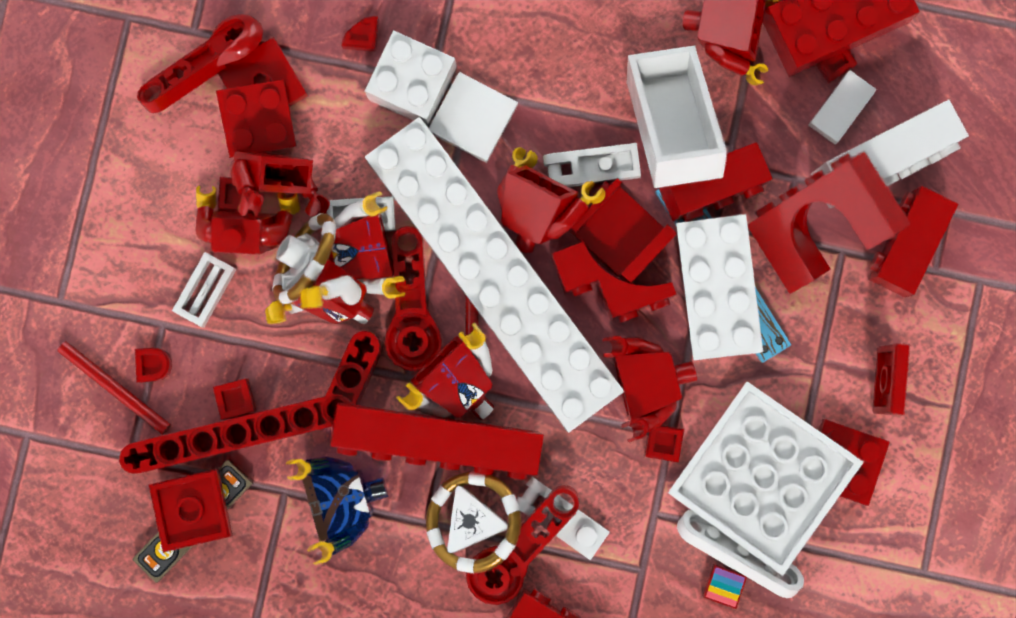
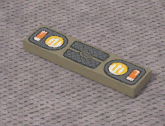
M230 459L219 468L227 510L254 483ZM157 533L132 560L155 583H158L193 546L162 552L159 533Z

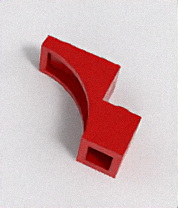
M584 242L551 254V259L564 294L572 292L574 297L592 291L591 285L596 283L610 320L618 318L619 322L623 323L639 317L637 310L650 306L651 311L671 305L669 298L677 295L672 282L655 286H642L615 278L597 264Z

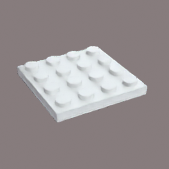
M746 382L668 493L783 576L858 471L863 461L758 388Z

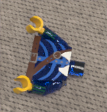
M326 456L306 459L305 461L302 459H290L285 464H296L298 467V473L287 478L289 480L302 479L320 541L308 547V552L316 548L322 552L321 560L314 562L313 564L315 565L327 562L332 555L354 545L368 529L369 518L374 515L371 502L389 497L383 477L365 482L361 469L354 470L352 464L347 461Z

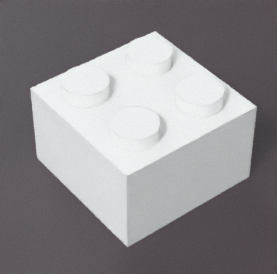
M393 30L365 89L369 101L413 121L420 116L426 126L429 127L457 69L455 58Z

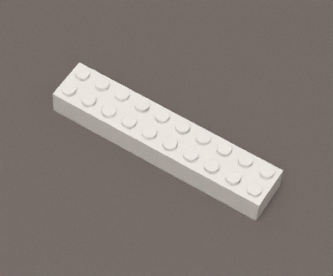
M420 116L365 156L373 171L568 433L624 392Z

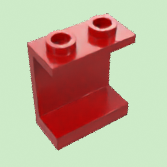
M617 178L612 184L605 181L598 188V190L601 188L605 190L604 200L600 203L592 204L586 214L569 232L580 242H584L586 247L622 281L631 283L675 237L677 232L668 224L663 227L620 187L622 182Z

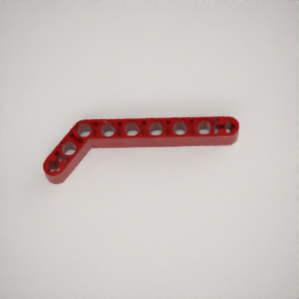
M360 331L354 334L348 343L327 394L324 397L130 443L121 450L119 463L126 472L138 474L330 428L333 426L334 419L330 412V407L334 401L339 399L348 404H360L382 354V342L378 336L368 331ZM368 338H371L370 345L374 346V350L372 353L366 352L362 358L363 362L368 363L367 368L350 362L352 356L356 359H359L362 349L358 347L359 342H366ZM355 368L359 371L361 380L356 387L350 388L344 382V375L349 369ZM303 408H308L313 413V422L308 427H303L298 422V413ZM270 416L276 417L280 422V429L275 435L269 434L265 429V421ZM237 424L242 425L246 430V438L242 443L236 442L232 437V430ZM204 432L209 433L213 439L212 447L208 451L203 450L199 445V438ZM171 440L175 441L179 446V454L175 459L170 458L166 453V446ZM153 451L155 458L141 460L140 462L134 461V456L139 453Z

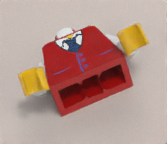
M379 191L365 197L363 200L348 205L334 219L336 235L328 260L365 284L367 287L366 293L385 295L387 298L392 299L405 296V292L400 293L396 289V283L404 281V277H393V262L381 214L388 207L380 208L376 204V197L382 195V192Z
M327 259L316 281H314L310 288L301 290V297L298 300L289 304L274 301L266 308L265 314L268 324L285 322V311L294 314L303 310L333 324H338L352 318L361 324H366L374 312V307L363 301L367 292L366 285Z
M476 323L472 324L474 330L470 335L465 336L461 331L459 337L456 335L410 380L413 385L411 383L405 385L410 390L406 397L401 398L397 396L396 399L409 410L416 409L422 413L445 418L452 414L457 418H461L470 410L479 420L486 418L494 409V405L484 396L493 386L489 379L493 369L489 348L485 343V334Z

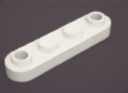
M691 509L687 510L679 519L677 530L686 542L784 598H791L803 587V575L795 565L791 564L782 576Z

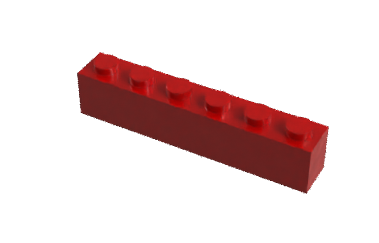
M336 402L330 446L337 447L336 453L342 455L357 456L358 451L372 452L371 458L391 461L392 455L406 457L405 463L425 466L426 461L429 460L440 462L439 467L443 469L460 470V465L474 467L473 472L478 474L493 475L494 470L507 471V477L527 480L528 474L538 476L544 434L533 430Z

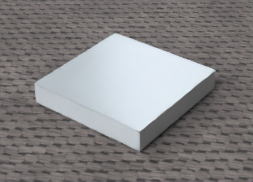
M459 72L430 124L429 130L434 136L487 163L515 112L518 102Z

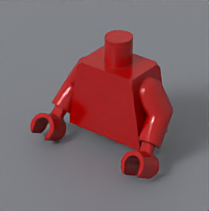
M235 152L234 160L230 164L229 170L233 186H236L238 194L243 195L237 209L240 215L246 216L248 209H250L256 217L258 216L264 199L262 195L255 191L301 193L304 198L310 199L305 208L308 216L312 218L317 214H326L330 201L325 196L316 193L318 188L312 180L313 160L270 153Z
M604 337L602 341H609L612 344V351L603 354L607 358L613 357L619 385L624 390L622 397L627 417L630 420L624 422L621 427L623 429L630 426L633 429V437L627 439L628 442H633L644 438L646 433L660 427L675 412L677 407L676 401L682 399L679 385L697 381L693 361L674 365L671 352H664L659 344L638 337Z

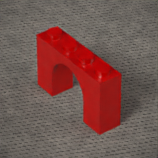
M865 151L853 158L848 152L830 163L833 169L826 175L823 170L816 172L804 180L807 187L800 191L795 186L779 196L782 203L776 207L773 202L768 203L755 211L758 218L747 224L750 232L789 294L831 270L812 240L808 230L807 215L813 202L827 203L841 211L866 250L882 243L910 225L909 220Z

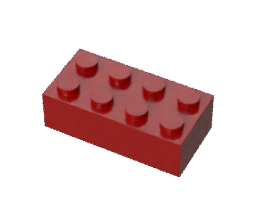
M783 0L767 8L762 22L790 78L846 50L856 48L908 24L920 11L915 0Z

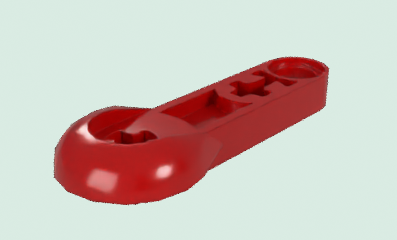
M245 14L232 15L224 19L216 26L209 40L144 83L138 90V101L149 113L154 114L165 110L227 68L225 64L238 61L252 53L262 40L263 28L261 23L254 17ZM160 92L159 96L149 101L154 94Z
M405 226L399 228L392 238L394 277L401 276V274H405L407 271L405 260L399 262V257L410 259L419 256V261L412 260V269L414 273H419V277L413 278V284H407L405 279L402 282L396 283L397 291L400 293L405 292V296L395 298L396 312L386 333L385 348L388 357L395 365L403 370L418 371L441 351L442 338L439 328L427 309L423 239L417 229ZM404 234H412L417 238V246L412 251H403L399 248V239ZM415 333L418 339H423V344L421 347L417 345L418 351L411 352L409 346H404L405 338L409 340L408 335Z
M567 485L557 486L523 521L515 548L506 560L492 568L493 573L496 569L502 572L500 577L502 582L500 584L497 583V580H495L494 584L488 581L490 575L488 571L466 573L468 588L477 599L486 604L500 605L508 603L518 595L523 586L528 565L578 511L580 499L574 488ZM567 493L573 498L574 505L570 510L561 511L556 508L554 498L558 494ZM548 507L552 515L561 520L556 522V519L553 517L547 524L546 529L548 533L546 534L541 531L536 534L534 533L535 524L533 521L536 520L541 523L548 516V511L543 509ZM500 544L482 550L472 559L479 560L490 556Z

